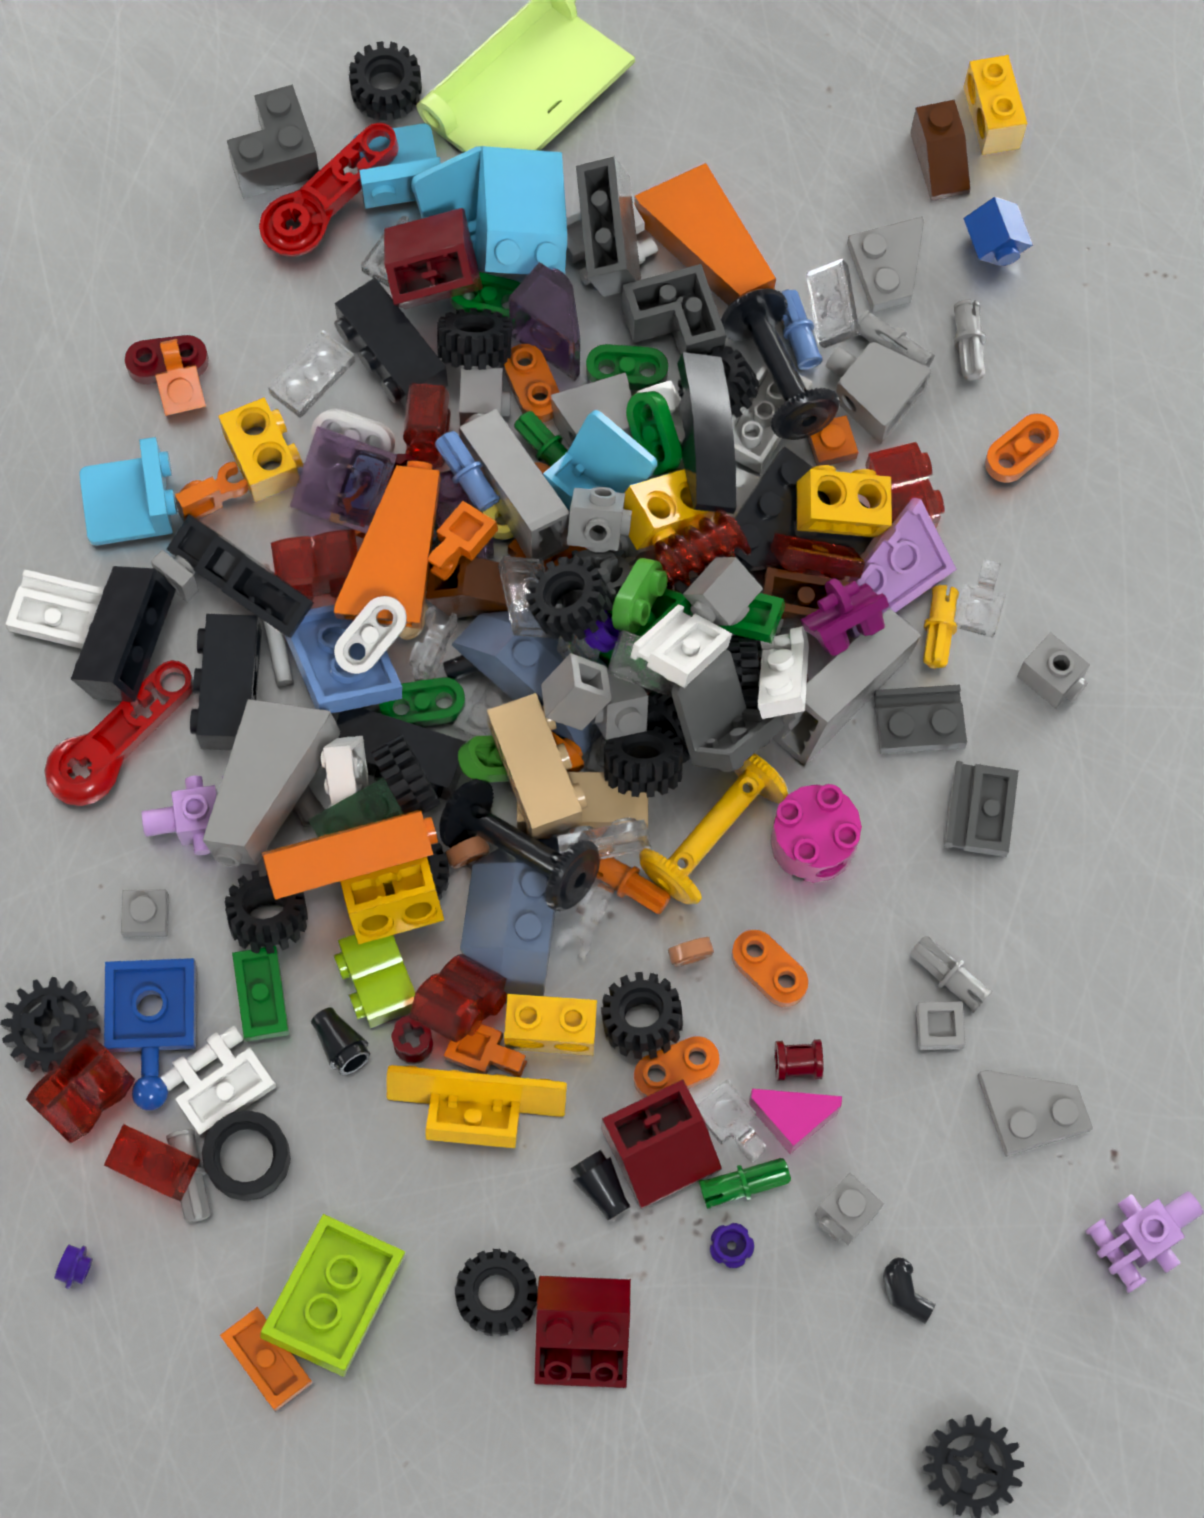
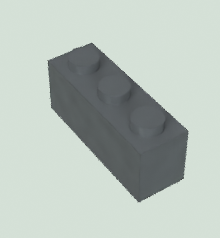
M615 156L576 166L587 278L603 297L622 293L623 284L641 280L630 176Z

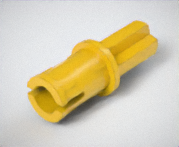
M937 585L932 588L930 615L924 621L923 628L927 631L923 662L932 669L945 668L947 666L951 638L957 632V624L954 622L959 591L952 586L949 595H946L947 585Z

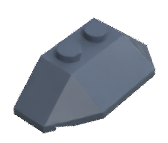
M529 609L481 613L452 643V646L511 699L517 700L536 693L541 706H544L541 684L570 653L607 667L604 661L574 635H572V642H564L561 636L557 641L552 639L549 633L546 635ZM556 722L557 729L552 730L561 739L568 738L575 742L582 750L583 755L602 735L598 726L591 723L581 731Z
M564 838L538 839V841L564 855ZM500 848L475 862L472 866L460 951L489 988L497 1002L507 1004L508 994L544 996L556 911L548 907L545 901L549 877Z

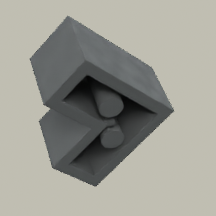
M293 84L254 95L258 120L262 130L227 140L231 164L243 199L310 180L319 171L316 150Z
M701 264L622 285L621 308L633 343L673 333L680 356L682 352L700 354L704 351L711 355L713 348L718 346L722 351L724 350L726 333Z

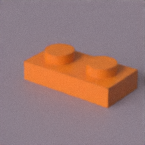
M256 1307L220 1336L276 1412L313 1382L291 1352L260 1338L261 1330L267 1319L260 1309Z

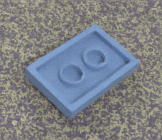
M335 604L310 609L292 638L285 635L315 709L327 710L332 714L402 699V685L387 651L370 670L363 673H350L339 666L334 653L335 645L353 621L337 619L334 614ZM354 643L351 646L350 655L352 658L361 660L365 656L366 650L362 644Z

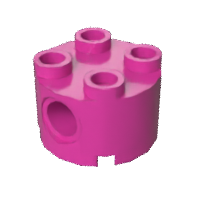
M832 784L804 786L787 795L777 808L770 839L773 856L783 871L791 876L794 874L797 877L804 878L803 881L811 883L828 881L844 872L854 857L860 840L862 826L857 808L850 798L843 794L839 787Z

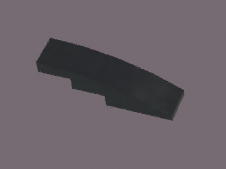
M682 352L677 363L684 392L678 405L685 432L681 449L694 510L734 514L737 508L734 434L722 357Z
M192 515L187 516L166 549L173 555H179L194 568L195 572L219 587L223 593L289 638H292L315 603L273 571Z

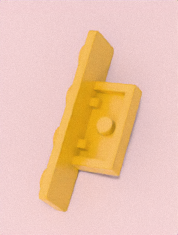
M390 1065L387 1069V1099L429 1104L425 1140L516 1148L520 1113L558 1117L565 1115L567 1083L544 1078L509 1077L502 1074L488 1075L459 1070L427 1069L410 1065Z

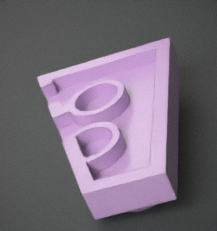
M913 497L892 523V526L889 527L847 581H855L858 586L866 583L875 593L886 595L889 607L882 610V614L889 608L896 613L957 570L921 499ZM856 625L847 630L853 638H857L861 634L858 632Z

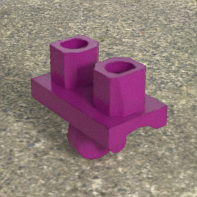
M833 578L825 583L828 596L817 601L820 609L801 619L804 630L817 638L823 650L832 656H836L849 648L850 642L846 631L855 625L858 632L864 636L873 635L884 629L885 624L882 610L889 607L886 595L875 593L866 583L858 586L853 581L843 586L839 580Z

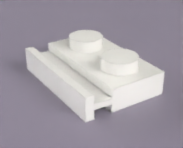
M24 569L22 583L20 587L18 586L5 624L8 631L82 649L104 588Z
M678 604L634 643L630 658L637 660L641 657L648 661V668L664 676L667 680L685 688L728 648L732 633L696 613L692 617L683 613L684 607Z

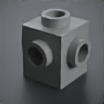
M595 487L592 489L574 488L570 506L567 545L586 547L593 552L618 551L621 535L629 536L632 510L624 509L625 493H617L607 487Z

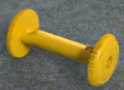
M754 753L744 762L741 768L734 770L738 779L668 859L648 848L640 852V865L644 872L657 886L668 892L677 901L687 905L698 904L701 901L702 895L688 875L758 794L778 804L788 795L787 785L783 778L757 754ZM744 784H747L749 786V793L744 792ZM679 859L685 862L684 868L678 866Z

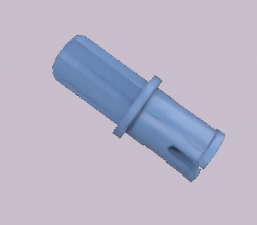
M787 289L782 291L788 303L786 314L782 318L785 327L782 334L785 339L790 341L797 360L798 369H812L823 361L812 332L815 326L813 321L807 318L798 291Z
M454 431L447 432L436 440V448L454 474L452 481L461 485L474 507L480 512H484L500 500L499 495L496 494L480 468L483 464L481 461L475 462L459 435Z

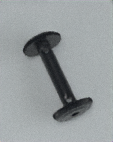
M756 289L738 297L725 310L721 321L726 338L728 340L731 339V341L753 339L785 400L781 408H778V411L775 412L776 414L773 415L771 421V428L774 434L779 438L787 440H799L810 437L824 429L834 419L840 406L839 397L835 391L829 388H815L810 391L806 389L775 330V325L786 314V308H788L787 300L780 291Z
M473 779L468 781L451 795L442 811L439 823L440 838L445 846L451 848L476 835L549 877L545 901L548 907L560 912L574 907L589 892L597 877L600 865L599 851L593 842L589 840L578 841V843H575L574 846L572 845L562 855L492 814L491 808L493 807L494 793L491 784L484 780Z

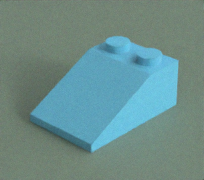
M481 146L475 257L478 270L480 272L565 277L568 235L562 152Z

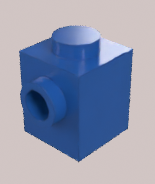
M993 197L963 218L979 260L999 266H1007L1016 262L1020 258L1021 253L1033 246L1016 203Z

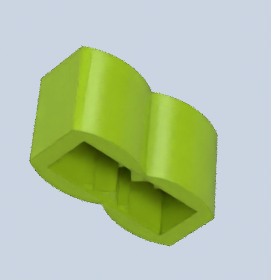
M355 934L338 940L341 952L335 954L334 958L342 980L351 977L356 989L355 993L349 994V998L358 1020L366 1017L370 1028L420 1010L415 990L393 935L359 945Z

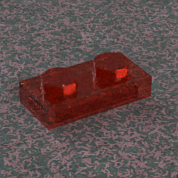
M776 533L771 545V551L780 561L781 566L792 572L805 573L806 569L820 571L822 575L831 579L844 580L846 576L861 579L865 566L864 560L852 547Z
M123 1124L104 1166L181 1202L200 1159Z

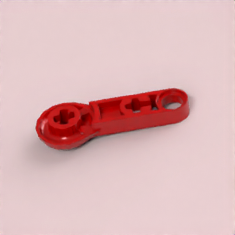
M384 123L369 125L306 182L300 190L280 196L269 203L263 211L259 223L261 238L269 249L281 256L296 257L305 255L317 248L325 236L330 218L362 189L359 170L387 166L397 156L399 146L394 130ZM382 136L390 140V145L383 151H373L369 148V143L376 137ZM360 152H363L365 156L362 159L359 154ZM347 166L351 169L357 167L358 173L355 175L351 172L345 174L343 169ZM298 218L300 226L296 229L290 226L288 230L285 223L290 219L296 222Z
M171 660L164 662L142 682L135 702L122 701L92 731L67 738L57 744L48 755L44 769L47 787L54 797L66 804L83 806L95 803L106 796L116 782L123 761L192 694L193 678L188 667L180 661ZM173 672L184 675L186 679L185 684L180 690L170 692L163 689L162 681L166 675ZM152 689H155L160 698L166 701L164 705L160 703L158 698L154 699L152 692H150ZM138 705L143 708L150 705L149 709L152 715L149 718L142 715L136 718L137 714L134 708ZM88 763L92 765L87 767L90 772L88 777L84 778L78 775L74 779L71 778V776H75L72 768L76 764L81 767H85Z

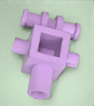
M190 776L185 778V790L171 792L173 806L142 811L144 833L147 837L176 832L182 846L193 844L195 855H207L211 852L204 843L203 837L218 792L215 785L203 787L201 776Z
M1185 1192L1166 1206H1163L1158 1198L1145 1208L1140 1206L1133 1194L1118 1203L1127 1220L1113 1230L1117 1235L1116 1239L1105 1225L1107 1222L1104 1218L1085 1230L1087 1235L1090 1234L1100 1248L1096 1252L1101 1259L1105 1256L1108 1257L1112 1263L1108 1270L1112 1275L1115 1273L1119 1275L1127 1287L1126 1291L1128 1294L1147 1281L1137 1271L1132 1263L1133 1261L1141 1268L1153 1259H1156L1165 1273L1181 1263L1171 1250V1247L1185 1238L1180 1229L1203 1215L1201 1205L1190 1192ZM1124 1245L1129 1254L1125 1255L1120 1246Z

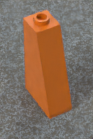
M706 163L634 196V205L645 222L644 229L684 266L691 267L701 264L710 289L728 306L747 292L756 289L775 290L776 277Z
M408 461L407 467L396 466L335 603L334 614L337 619L354 621L371 600L381 596H389L397 599L404 606L407 613L405 627L422 629L430 568L428 557L432 552L441 482L440 471L432 470V464L421 461ZM381 610L377 616L379 624L391 625L393 614L389 610Z
M417 810L261 852L272 894L275 899H279L433 855L431 845L438 843V838L432 818L423 819L422 812Z

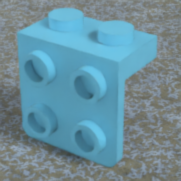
M423 123L392 128L396 134L399 146L398 154L394 160L387 166L359 170L365 209L416 201L411 184L413 177L441 164L440 157H437L432 129L428 124ZM382 136L376 137L369 143V148L373 151H383L390 145V140ZM363 152L359 153L361 159L365 157Z
M480 146L474 147L417 174L411 182L422 218L464 208L474 253Z
M594 410L586 417L568 452L547 469L543 475L566 508L570 510L574 488L592 489L595 487H607L617 493H624L630 485L649 480L657 467V460L602 412Z
M156 437L139 439L142 458L85 466L80 470L79 476L87 537L92 545H104L173 534L171 515L177 514L174 490H167L165 477L172 476L171 463L168 451H160Z

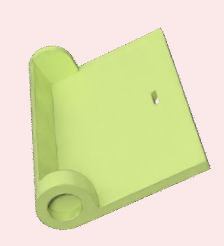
M530 0L419 101L416 107L423 121L433 131L463 153L477 146L541 151L635 63V57L579 18L575 5L576 0Z

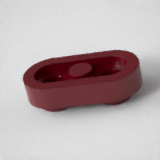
M192 335L141 340L132 344L126 351L125 365L129 376L134 381L141 384L157 383L155 374L167 371L160 342L177 339L180 353L184 350L193 351L189 357H181L183 367L196 365L198 376L205 372L209 364L206 346L199 338ZM143 355L152 356L147 362L139 361V358Z

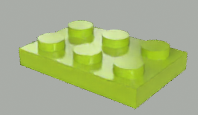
M322 1214L265 1322L260 1338L344 1377L404 1260L405 1251Z

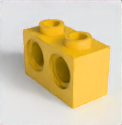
M1009 55L970 61L963 88L981 155L1020 149L1028 123Z
M265 397L218 416L222 433L243 479H246L248 482V489L254 503L301 484L298 468L303 467V462L294 443L286 444L282 434L287 432V428L278 408L271 411ZM253 427L264 428V431L258 435L246 434ZM271 461L281 463V465L274 470H265L262 468L266 463Z
M820 465L812 467L797 481L798 531L877 538L892 526L890 476L876 475V471L870 469L854 470L851 473L837 472L833 466ZM817 491H822L828 496L830 505L820 500ZM858 494L868 500L870 508L864 507L859 502Z
M685 469L630 485L624 492V509L632 510L629 538L636 550L652 545L656 549L662 548L683 535H687L688 538L698 536L709 528L710 524L708 521L716 513L694 510Z
M427 857L340 881L358 945L444 921Z
M508 994L504 1033L505 1047L516 1051L594 1056L597 1000Z

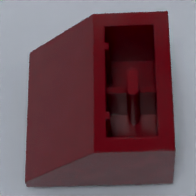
M464 208L384 229V265L394 305L403 309H409L483 289Z
M683 1079L602 1118L601 1130L640 1209L722 1170L705 1121Z
M539 1276L534 1384L627 1387L631 1279Z

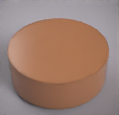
M475 836L458 843L445 853L450 867L457 869L486 856L489 853L490 847L485 839Z
M703 937L673 946L668 949L672 965L679 967L709 958L713 955L714 950L710 937Z

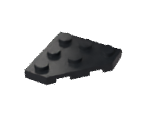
M784 446L777 453L715 548L728 557H736L750 572L787 564L788 566H794L843 557V559L859 557L865 552L874 537L797 530V481L812 466ZM817 491L820 500L830 505L828 496L822 491Z

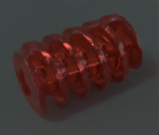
M721 509L714 512L713 522L709 518L704 517L699 520L698 529L692 525L686 526L683 530L684 538L677 533L671 534L668 538L669 546L661 540L653 545L654 558L662 564L663 571L667 573V586L673 591H676L675 579L678 578L686 587L690 586L689 572L694 571L700 576L705 570L704 564H710L715 558H719L722 555L725 557H736L734 549L737 547L746 556L751 554L749 543L741 527L733 517Z

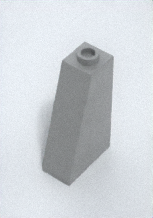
M497 409L487 414L478 413L468 418L459 427L460 439L475 462L481 461L483 464L480 468L500 497V500L495 505L531 566L568 549L567 537L570 516L568 509Z
M890 608L883 614L884 629L873 635L864 636L860 634L847 650L837 655L807 683L805 711L784 715L783 722L785 728L775 735L773 739L803 766L808 764L874 695L875 690H879L909 659L922 635L907 620L901 618Z
M248 699L203 837L204 843L216 861L233 867L239 866L240 863L257 865L262 857L261 852L266 851L322 765L321 752L324 751L323 748L336 738H339L340 729L330 711Z

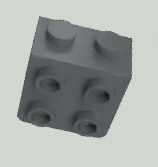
M724 650L685 688L678 684H675L672 688L673 701L693 766L715 768L722 772L737 770L744 765V762L750 756L767 746L770 740L785 728L782 716L762 719L759 710L746 708L733 658L728 650Z

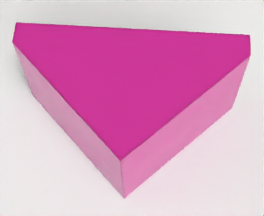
M752 1089L749 1097V1108L789 1154L794 1152L833 1119L842 1106V1096Z

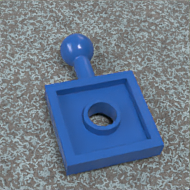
M194 958L105 962L104 1049L107 1053L141 1051V1078L133 1085L132 1098L134 1103L142 1110L153 1111L159 1109L168 1097L167 1086L159 1077V1051L196 1049V961ZM151 994L161 997L163 1005L157 1014L144 1016L139 1013L138 1006L142 998Z

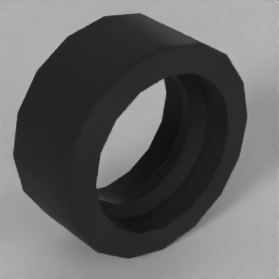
M250 1110L232 1112L216 1121L206 1134L202 1148L203 1167L214 1186L226 1196L242 1201L261 1199L275 1191L287 1176L291 1161L289 1143L279 1125L265 1114ZM246 1129L259 1131L268 1138L272 1145L273 1159L270 1168L263 1176L254 1181L241 1182L232 1179L221 1167L220 1152L223 1143L230 1135L237 1131Z

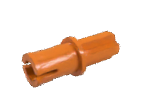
M598 850L600 865L597 879L615 889L617 896L620 898L627 895L656 914H661L671 898L668 892L639 875L640 868L637 866L631 868L605 850Z

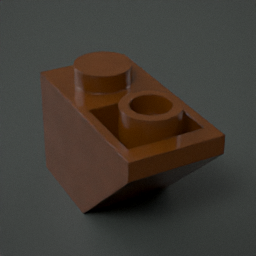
M461 556L452 575L444 581L431 573L434 565L430 563L426 600L451 618L477 616L481 613L525 610L530 572L525 567L477 557L471 561L465 556Z

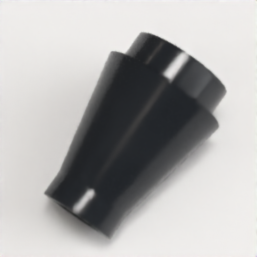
M332 1007L321 1010L312 1018L311 1024L317 1032L332 1069H338L341 1075H348L360 1069L369 1060L368 1042L347 1024Z
M601 1149L570 1168L576 1177L573 1182L599 1208L607 1221L630 1207L625 1198L611 1157L606 1159Z

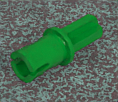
M532 411L522 414L514 423V428L537 452L536 458L539 461L544 460L550 467L568 452V449L562 444L563 438L560 435L555 436Z
M778 1158L744 1169L741 1165H738L737 1171L707 1180H700L699 1184L706 1207L710 1209L713 1206L746 1197L747 1201H749L752 1194L788 1184L791 1181V1176L784 1158Z

